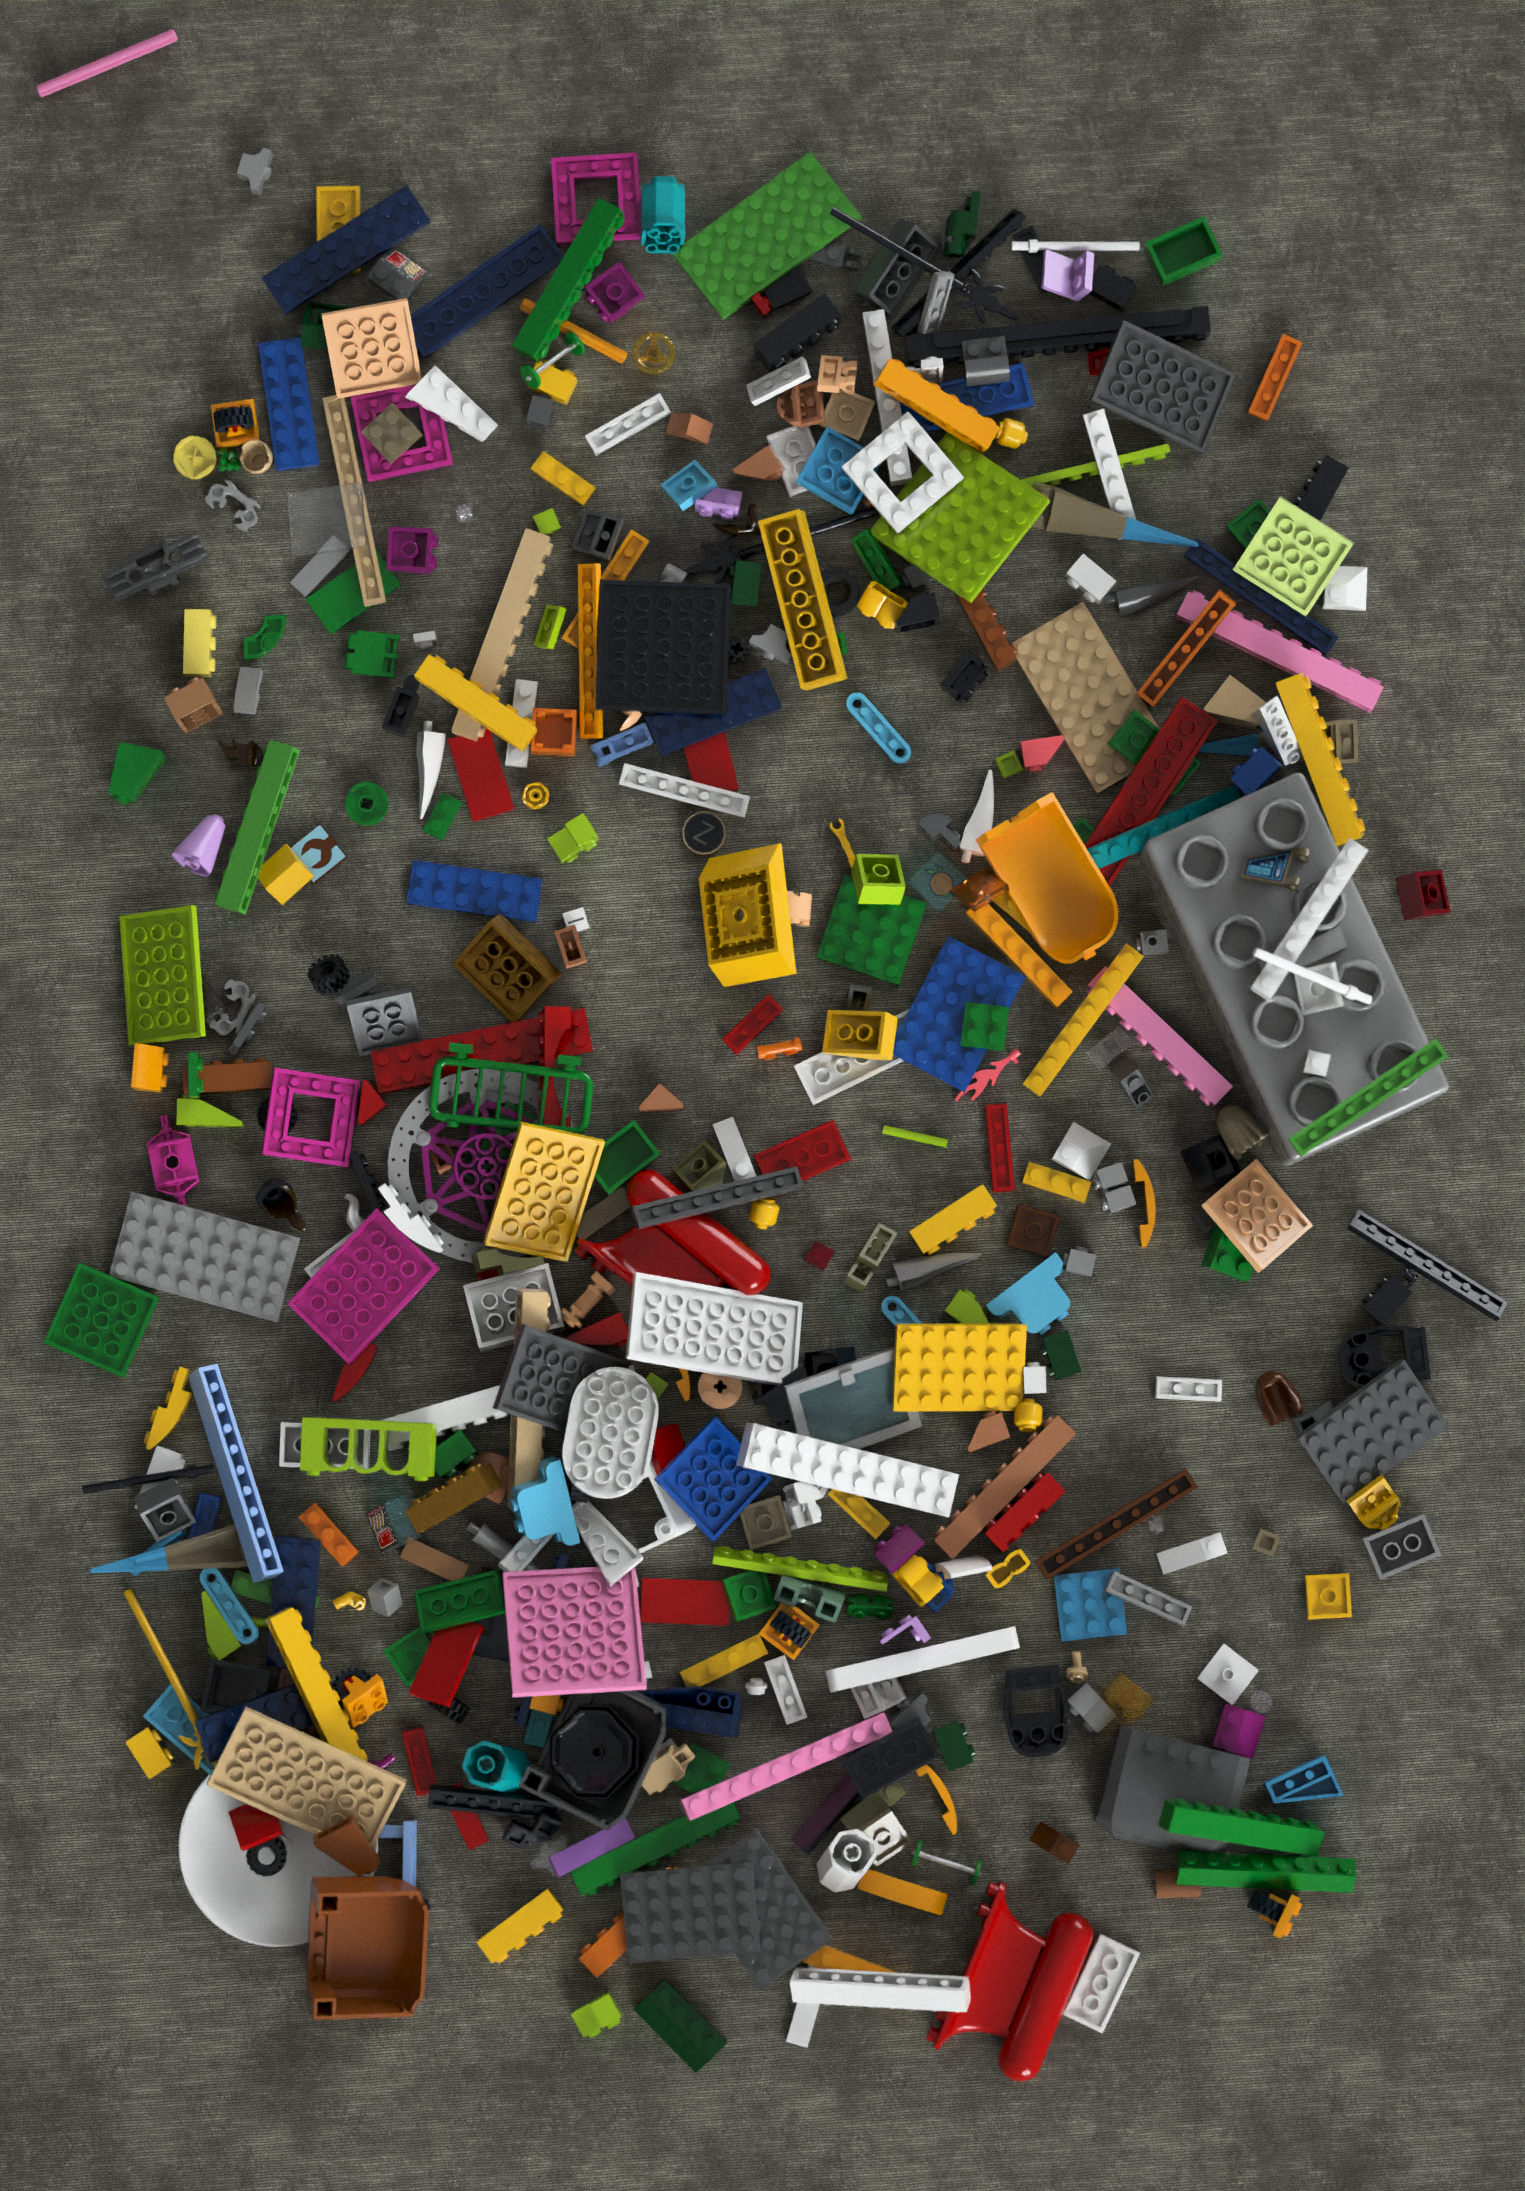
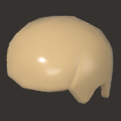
M250 439L242 445L240 461L246 471L252 474H262L271 466L273 454L267 444L259 439Z

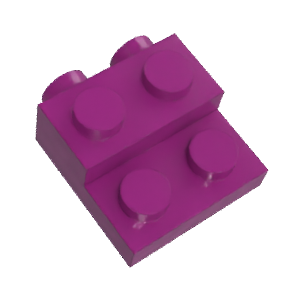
M620 261L585 286V291L587 292L584 295L590 305L596 304L599 308L597 314L603 322L608 321L610 325L645 298L643 292Z
M389 527L386 570L432 575V569L437 568V557L433 556L434 548H438V535H435V531L431 528Z

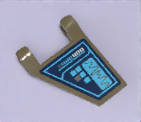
M1300 847L1289 851H1278L1248 857L1245 860L1240 877L1241 879L1282 886L1293 892H1298L1301 887L1300 878L1296 876L1287 877L1293 858L1307 863L1310 859V851L1308 848Z

